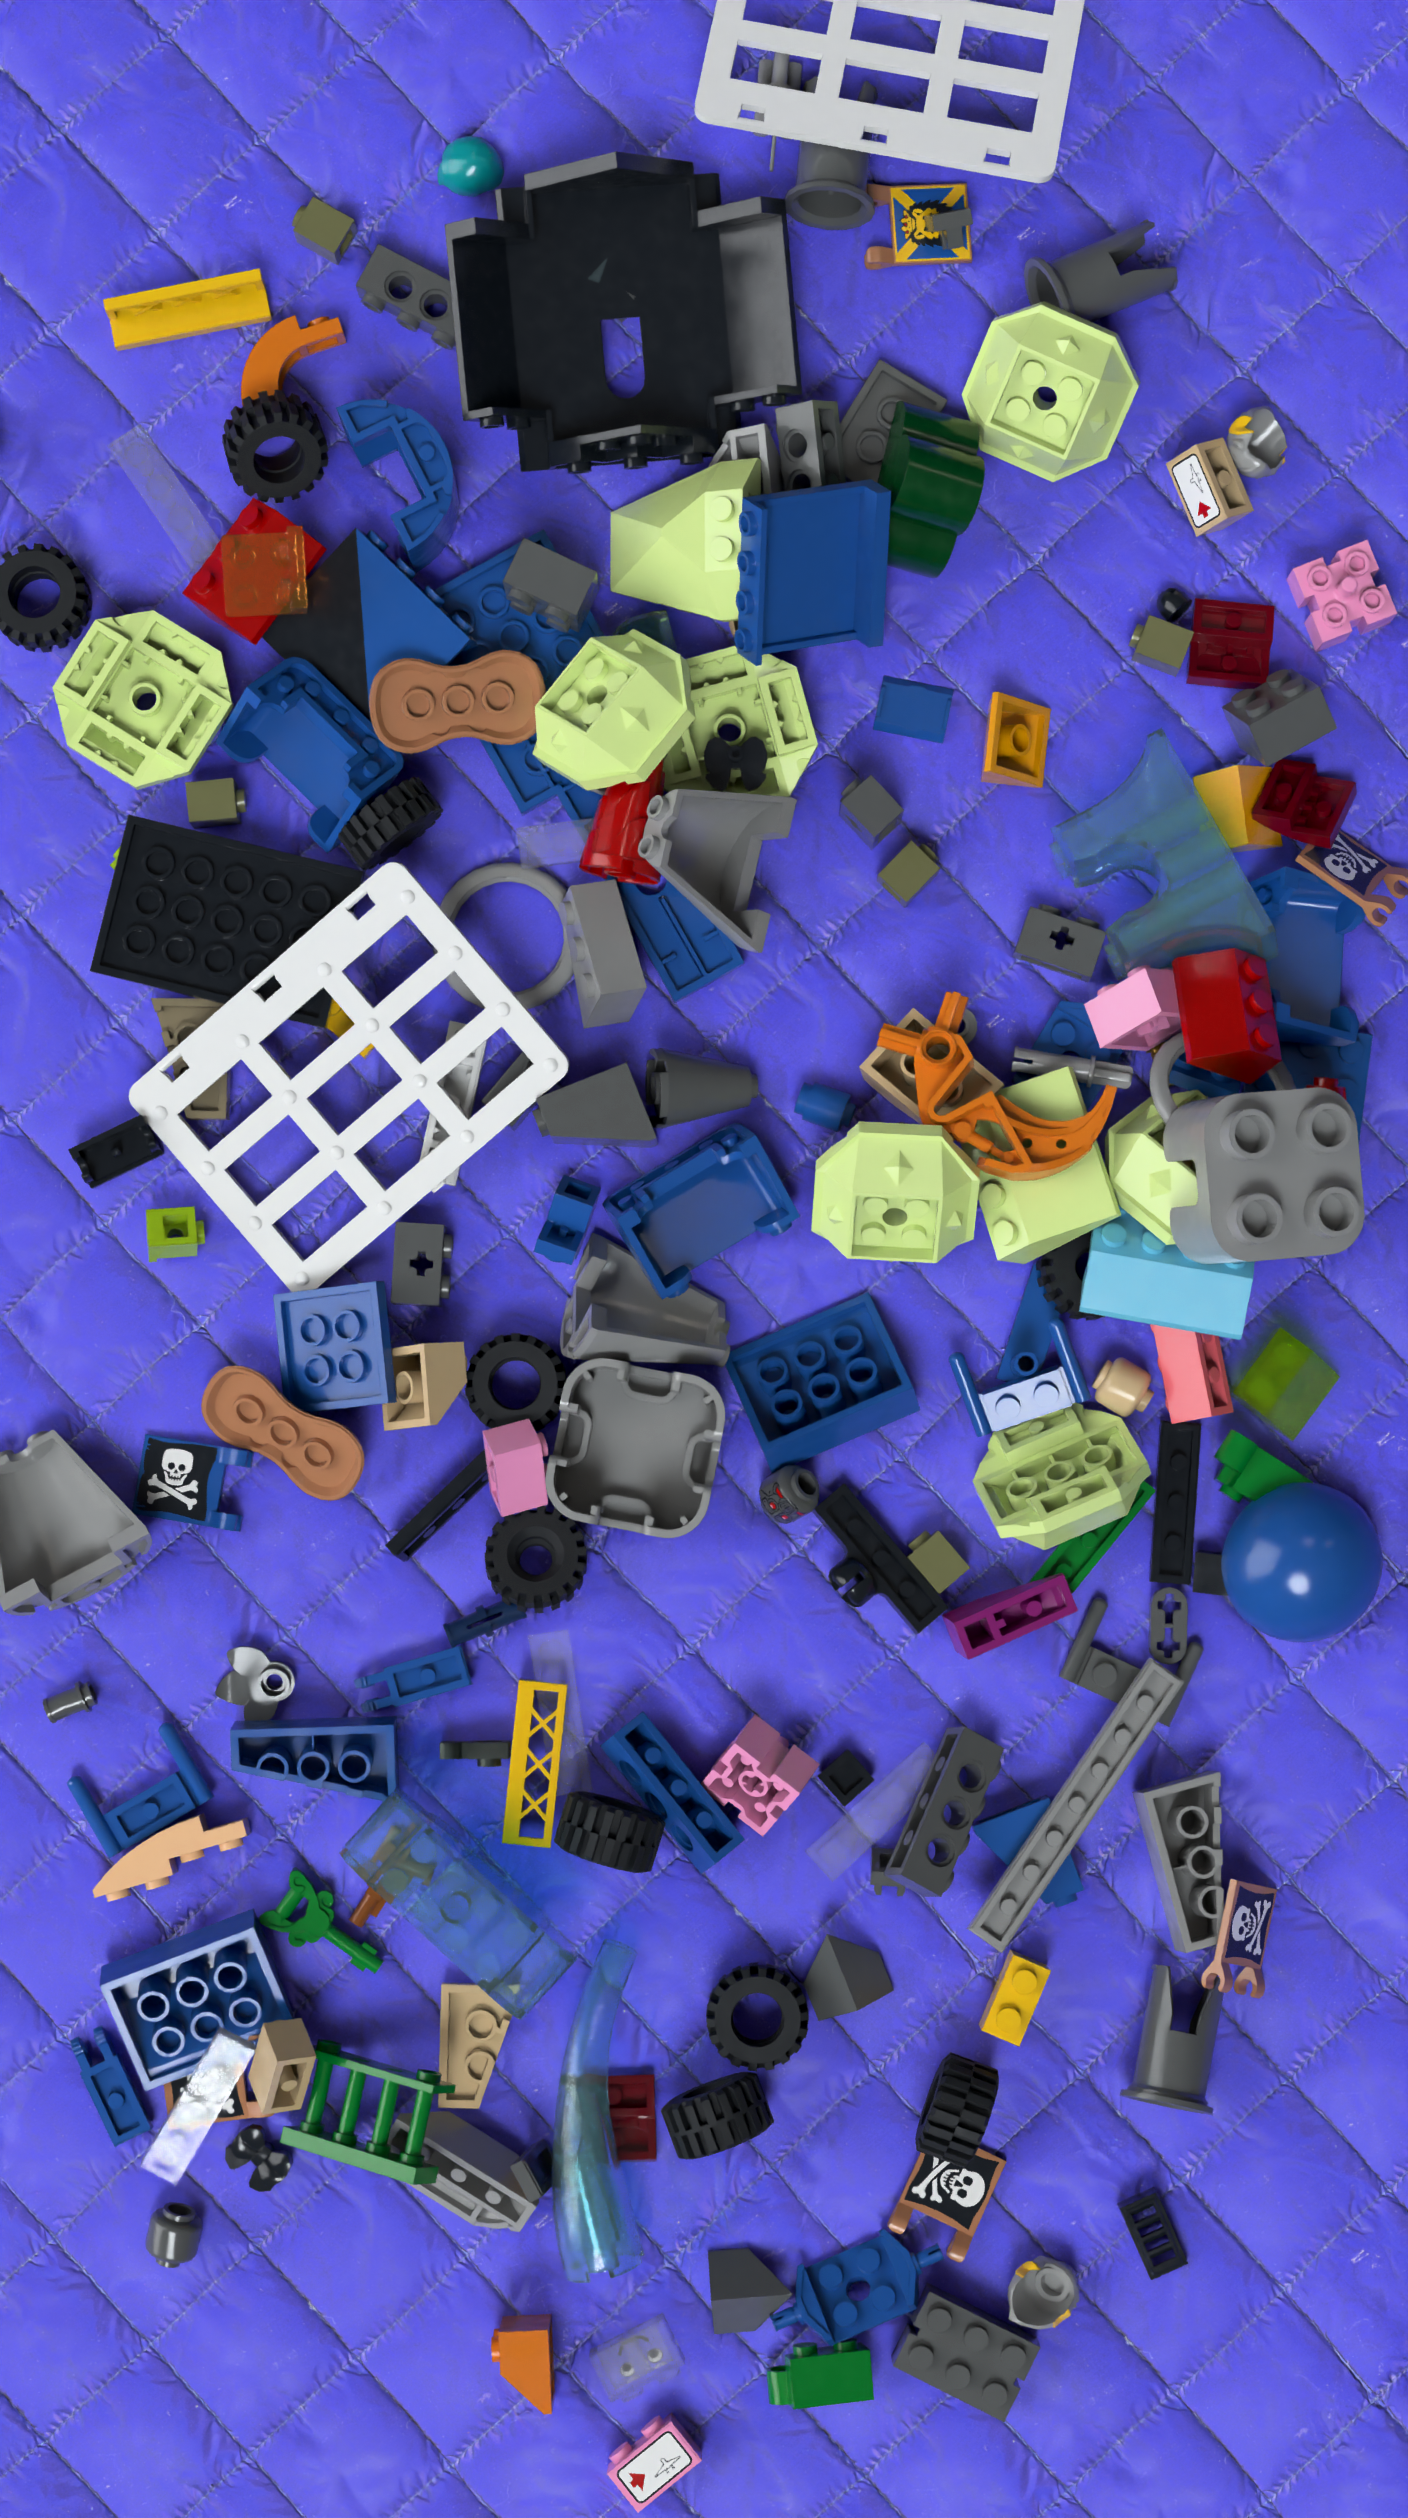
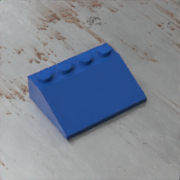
M869 1292L732 1350L725 1364L771 1473L784 1466L797 1464L920 1411L913 1385Z
M254 1908L101 1966L100 1988L145 2091L256 2049L258 2039L248 2041L249 2036L260 2035L263 2023L294 2019L270 1946Z

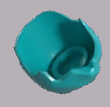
M465 136L457 138L446 146L437 173L439 185L446 186L458 195L476 197L484 192L494 190L501 184L504 176V167L498 151L482 137Z

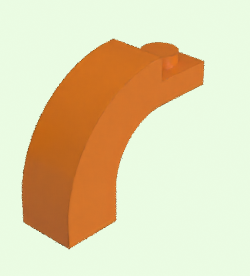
M294 315L269 329L255 344L245 363L241 381V399L243 400L248 396L252 400L259 398L258 392L267 391L268 396L274 395L275 390H283L286 375L298 361L307 356L347 343L339 318L319 317L310 321L307 324V328L300 330Z

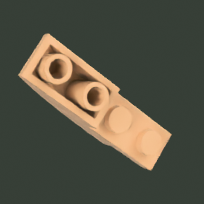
M203 1813L160 1831L123 1856L102 1877L92 1890L94 1898L106 1895L107 1902L130 1896V1887L145 1883L146 1890H151L170 1884L168 1876L178 1872L174 1857L179 1856L181 1863L204 1857L203 1849L219 1845L220 1852L244 1845L242 1837L252 1833L248 1818L208 1829Z

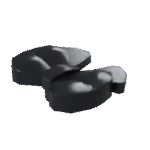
M714 737L708 741L704 751V763L708 772L705 779L713 789L723 792L727 789L731 769H740L745 789L750 792L759 788L766 779V774L763 772L767 763V751L763 741L757 737H750L741 746H730L722 738Z
M252 2124L243 2128L235 2137L233 2143L226 2147L225 2160L230 2169L235 2170L250 2160L257 2166L249 2181V2187L259 2192L271 2191L274 2185L281 2182L287 2176L293 2164L291 2153L286 2150H275L273 2144L266 2141L265 2130L260 2125Z

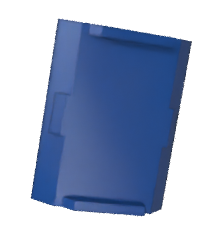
M884 675L873 730L943 744L954 689Z

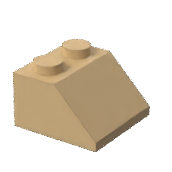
M464 1341L423 1343L391 1348L397 1402L382 1404L384 1431L437 1425L467 1383V1358L464 1350Z

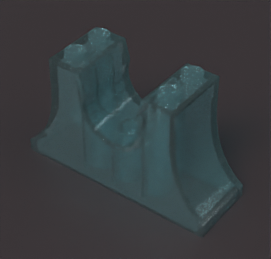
M1162 728L1147 735L1146 745L1138 764L1115 791L1087 810L1050 828L1053 843L1048 846L1054 857L1052 858L1054 866L1062 880L1070 878L1075 889L1101 883L1111 874L1127 869L1146 872L1159 883L1155 895L1148 903L1136 910L1124 913L1106 929L1109 944L1105 945L1104 949L1108 956L1107 962L1117 980L1127 979V973L1139 966L1149 965L1154 969L1172 967V961L1177 957L1236 948L1266 959V962L1279 956L1276 930Z

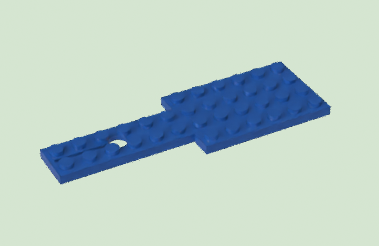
M544 529L527 538L557 553ZM519 542L435 589L446 601L441 607L451 617L456 613L463 617L474 629L469 635L478 642L474 647L467 644L448 666L468 664L482 656L500 650L520 652L530 657L537 664L544 680L545 692H547L590 637L604 636L591 611H589L579 633L570 628L568 633H564L549 626L546 623L547 618L536 612L528 616L510 607L511 601L506 598L503 579L521 544ZM537 733L527 740L513 745L495 744L479 739L522 816L558 797L584 845L586 844L599 800L603 795L583 789L542 764L532 754L537 741ZM607 875V879L604 878L605 881L616 879L627 920L674 1003L679 1002L745 964L734 943L668 880L661 892L655 895H646L638 890L636 884L618 882V877Z

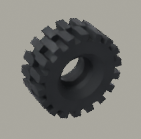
M412 777L409 781L406 779L398 786H393L387 793L379 795L375 798L374 802L362 808L359 814L354 815L349 820L350 823L344 825L341 829L342 831L338 834V838L361 869H372L378 863L380 865L386 862L389 857H394L404 847L407 848L411 845L412 841L416 838L421 837L426 832L425 830L432 827L436 823L435 820L440 818L443 809L420 778Z
M1092 1230L1042 1255L1041 1260L1036 1262V1270H1041V1277L1037 1279L1039 1287L1044 1286L1047 1291L1043 1295L1047 1302L1054 1301L1057 1304L1054 1308L1061 1314L1064 1312L1070 1313L1069 1318L1076 1320L1086 1318L1087 1321L1106 1317L1079 1312L1083 1280L1077 1274L1076 1263L1082 1254L1089 1252Z
M546 1506L537 1507V1510H526L516 1515L504 1516L505 1521L502 1524L497 1522L492 1528L493 1534L491 1537L488 1536L486 1541V1573L496 1595L499 1593L502 1596V1601L509 1606L511 1603L516 1604L517 1610L526 1612L527 1608H534L535 1613H544L543 1608L551 1606L553 1611L560 1608L561 1601L566 1600L569 1602L574 1597L576 1588L580 1590L587 1568L584 1537L581 1531L576 1530V1523L570 1518L564 1519L562 1513L555 1508L553 1513L546 1511ZM542 1546L550 1552L552 1564L546 1572L532 1575L522 1568L520 1557L528 1547Z

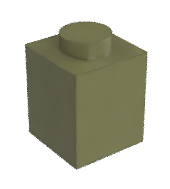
M312 197L308 206L302 205L298 209L292 222V226L295 227L293 232L297 243L336 265H339L358 232L354 219L315 197Z
M1149 615L1144 626L1137 623L1128 645L1135 648L1131 660L1176 677L1194 632Z
M234 778L185 782L189 823L194 829L242 824L241 813L247 812L246 793L244 788L238 789V784Z
M911 840L878 874L876 881L906 908L938 875L940 867L936 863L939 861V858L925 844L922 843L918 847Z
M925 1530L908 1544L912 1552L906 1557L937 1594L942 1593L970 1569L968 1564L938 1530L932 1535Z

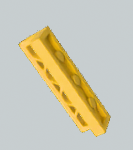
M260 268L103 299L117 351L272 321L266 286Z
M519 1679L502 1843L551 1848L568 1684ZM535 1690L558 1692L557 1709L544 1720L533 1707ZM534 1715L539 1724L531 1730L532 1716ZM556 1716L555 1731L553 1732L547 1723ZM543 1727L553 1739V1750L539 1760L529 1748L530 1737ZM529 1755L535 1764L527 1770ZM552 1757L549 1773L543 1766V1763ZM539 1768L549 1780V1788L546 1793L535 1801L525 1789L526 1777ZM525 1796V1798L529 1801L531 1805L523 1811V1801ZM547 1798L545 1814L539 1807V1804ZM532 1809H535L545 1821L543 1838L520 1836L521 1820Z

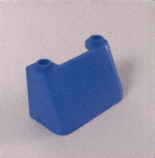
M299 657L285 659L249 684L215 741L231 758L241 763L254 762L264 755L318 809L310 817L307 828L313 840L327 854L342 843L338 838V834L342 831L341 829L344 825L350 823L349 820L354 815L359 814L362 808L367 804L370 805L375 801V798L386 791L396 779L404 764L400 752L388 748L379 740L372 723L310 662Z
M1287 866L1251 881L1242 890L1238 904L1235 948L1266 959L1279 1041L1339 1047L1347 1046L1356 1042L1359 1021L1354 1009L1340 1006L1344 934L1351 932L1360 925L1366 914L1360 905L1315 874Z
M740 1123L729 1124L713 1132L615 1191L602 1203L613 1225L653 1289L662 1300L666 1297L675 1298L686 1292L689 1288L688 1283L693 1277L690 1271L757 1230L763 1234L770 1233L771 1236L782 1234L792 1226V1221L800 1217L759 1139Z

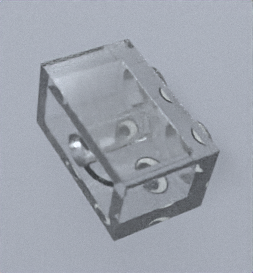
M661 2313L590 2349L589 2360L610 2402L621 2398L624 2403L641 2395L644 2392V2385L656 2379L659 2384H662L678 2376L681 2373L679 2368L685 2363V2356L664 2314Z

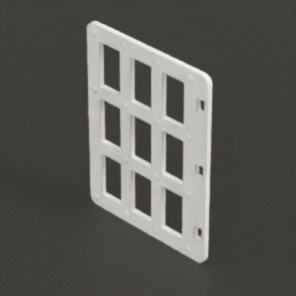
M717 0L695 100L694 112L701 122L1033 183H1045L1053 177L1085 0H1055L1053 15L970 0H824L833 2L827 35L743 20L747 0ZM857 7L940 21L935 54L851 39ZM964 26L1048 41L1043 73L959 59ZM737 45L821 60L815 93L732 79L731 74ZM845 65L928 79L929 86L924 112L839 98ZM953 84L1038 99L1032 132L947 117ZM741 109L764 113V120L740 117ZM869 132L886 135V143L862 139L863 133ZM986 154L1010 158L1009 165L985 161Z
M390 862L377 870L135 1082L129 1091V1101L140 1115H143L146 1123L289 1290L297 1292L317 1289L430 1191L433 1193L438 1191L446 1184L445 1178L536 1101V1098L545 1094L568 1073L569 1059L409 869L402 863ZM368 893L375 906L358 919L349 909ZM407 915L438 952L374 1007L343 970ZM455 971L486 1008L422 1063L391 1026ZM275 975V979L282 987L265 1000L256 991ZM325 988L355 1025L292 1079L261 1042L320 990ZM503 1027L531 1060L533 1065L469 1119L440 1085L439 1081ZM372 1043L401 1077L402 1081L339 1134L311 1102L309 1097ZM182 1056L189 1068L173 1081L164 1071ZM242 1059L271 1093L272 1097L210 1150L180 1113ZM419 1099L450 1136L390 1188L386 1189L358 1157L356 1152ZM289 1115L320 1152L257 1205L227 1168ZM336 1170L367 1207L304 1260L274 1223Z

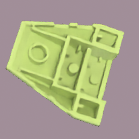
M751 458L719 462L611 512L610 591L643 601L669 606L684 612L710 617L722 622L738 621L739 611L736 606V594L739 591L740 572L737 565V557L739 552H741L739 515L742 513L743 497L761 495V459Z

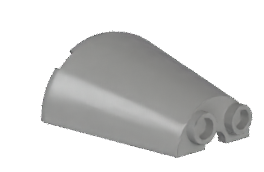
M679 788L668 792L663 797L656 795L651 799L647 807L648 820L644 828L643 838L638 845V854L646 859L734 944L750 952L762 953L771 914L759 909L747 910L762 841L789 837L797 799L785 796Z
M592 1233L573 1278L577 1280L573 1287V1294L571 1298H567L560 1332L562 1354L571 1359L581 1360L608 1358L629 1362L700 1364L723 1367L730 1354V1345L726 1342L730 1322L726 1320L725 1303L689 1284L688 1290L675 1298L666 1297L662 1300L653 1289L630 1251L598 1234Z
M54 1429L49 1432L41 1431L29 1437L27 1440L28 1447L19 1453L14 1454L12 1450L0 1452V1604L3 1611L11 1615H33L36 1612L34 1607L42 1605L53 1611L85 1599L108 1587L131 1571L137 1565L134 1557L139 1552L141 1555L147 1554L152 1545V1537L147 1527Z

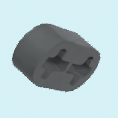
M1164 1587L1155 1591L1149 1603V1652L1155 1660L1164 1664H1174L1180 1661L1185 1655L1187 1648V1599L1181 1591L1171 1587ZM1170 1593L1172 1594V1600L1179 1602V1609L1172 1610L1171 1623H1165V1611L1158 1609L1157 1605L1158 1601H1164L1166 1594ZM1165 1628H1171V1640L1178 1642L1179 1646L1178 1650L1171 1651L1170 1657L1165 1658L1164 1651L1157 1649V1642L1164 1641Z

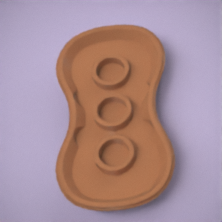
M512 650L495 651L468 664L458 666H442L420 659L403 658L387 664L374 677L369 695L370 717L379 740L388 748L402 753H419L447 740L462 737L482 739L501 745H513L527 740L536 733L535 706L546 693L545 684L537 664L530 657Z
M234 1365L224 1367L209 1381L202 1397V1415L209 1428L221 1440L233 1446L257 1452L272 1460L298 1488L312 1497L328 1501L339 1500L348 1495L356 1486L363 1472L364 1453L359 1439L347 1426L335 1420L310 1414L288 1400L266 1375L250 1367Z

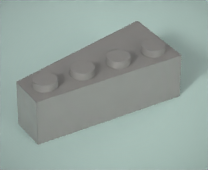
M1206 1771L1132 1792L1174 1949L1184 1953L1217 1945L1224 1912V1889L1221 1887L1223 1850L1220 1849L1222 1813L1221 1807H1219L1221 1775L1218 1771Z

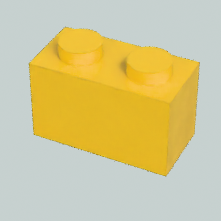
M1010 1949L978 2024L980 2029L1016 2046H1020L1050 1975V1968L1041 1962Z

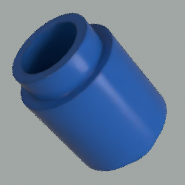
M804 1082L796 1101L794 1113L802 1115V1120L839 1132L842 1125L845 1127L850 1126L856 1110V1104L850 1103L852 1095L818 1082H815L814 1085Z

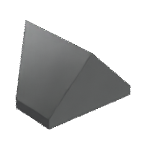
M829 1934L826 1935L803 1982L818 2021L858 2011L894 1991L879 1952Z
M749 2247L708 2250L714 2334L756 2331L771 2314L793 2295L749 2250Z

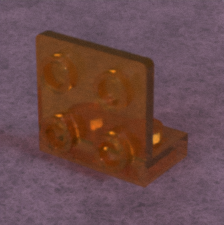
M286 526L285 533L223 535L221 537L225 611L227 617L307 614L308 602L303 526Z

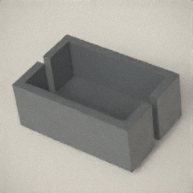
M927 2283L918 2300L917 2309L913 2310L911 2314L913 2325L920 2329L916 2335L915 2327L907 2323L891 2355L893 2366L1005 2422L1021 2389L1017 2378L1025 2380L1041 2348L1037 2337Z

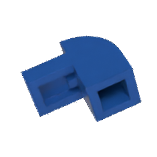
M563 1175L533 1252L544 1255L550 1261L564 1262L572 1265L582 1247L601 1188Z

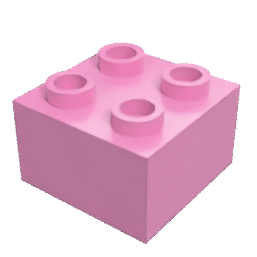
M1143 965L1134 968L1127 973V979L1119 984H1110L1097 991L1098 996L1084 1004L1100 1048L1148 1051L1182 1031L1172 967L1154 969L1149 965Z

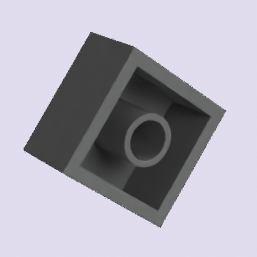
M523 538L503 579L506 598L511 601L510 607L528 616L536 612L547 618L546 623L549 626L564 633H568L569 628L578 633L580 632L599 592L597 571L526 538Z
M1282 669L1272 673L1267 677V682L1255 689H1245L1236 693L1231 698V702L1222 706L1239 748L1266 767L1337 729L1320 686L1293 669Z

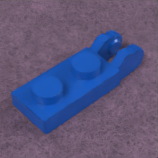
M462 1645L383 1668L384 1671L354 1680L356 1689L374 1686L375 1683L386 1680L390 1691V1696L376 1697L366 1700L365 1703L361 1704L363 1713L394 1705V1707L473 1684Z
M101 2025L93 2029L95 2042L105 2060L93 2065L88 2048L79 2036L70 2040V2043L82 2070L80 2075L109 2137L116 2147L151 2130L153 2124L119 2053L116 2054L107 2031Z

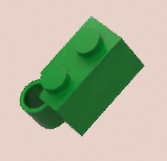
M1232 1429L1213 1456L1223 1464L1214 1480L1222 1484L1219 1491L1237 1503H1240L1242 1498L1248 1502H1255L1281 1485L1298 1482L1313 1483V1481Z
M848 2338L833 2346L817 2347V2343L814 2342L794 2344L793 2353L785 2355V2365L766 2369L769 2404L789 2405L793 2409L874 2400L870 2349L861 2342L857 2343L856 2338Z

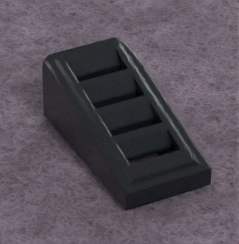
M1154 2187L1117 2203L1151 2280L1188 2264ZM1152 2206L1154 2207L1155 2213L1134 2222L1132 2215ZM1160 2220L1162 2227L1140 2236L1139 2229ZM1164 2235L1167 2236L1168 2242L1148 2251L1146 2250L1144 2244ZM1173 2249L1175 2257L1153 2266L1151 2258Z

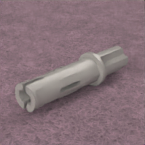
M1015 1046L1013 1057L1028 1059L1033 1062L1025 1063L1012 1060L1011 1072L1044 1075L1070 1066L1073 1067L1077 1082L1086 1083V1087L1089 1088L1091 1084L1102 1086L1107 1084L1120 1089H1129L1132 1082L1133 1068L1130 1065L1095 1060L1096 1056L1091 1055V1059L1019 1048V1046Z

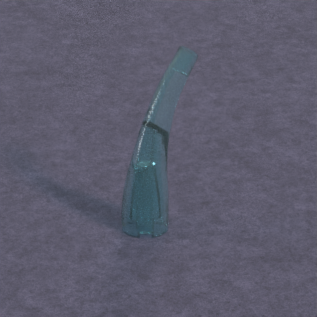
M604 1939L582 1990L567 2039L556 2099L551 2167L552 2210L557 2247L564 2275L568 2281L575 2283H590L589 2273L608 2271L610 2278L622 2275L642 2263L641 2256L644 2255L628 2187L617 2152L608 2099V2061L613 2024L621 1995L638 1953L628 1945L612 1939Z

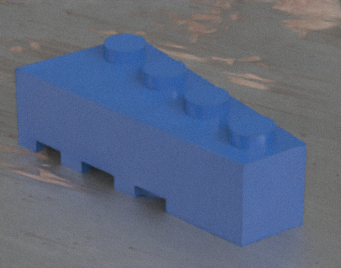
M397 1716L235 1721L230 1729L232 1771L279 1781H292L305 1784L311 1788L334 1790L346 1793L349 1796L367 1797L397 1806L400 1796Z

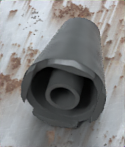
M664 1048L650 1049L649 1053L655 1057V1060H647L645 1092L646 1105L653 1104L655 1107L656 1115L648 1116L653 1128L663 1129L748 1107L751 1103V1098H757V1075L751 1074L748 1066Z

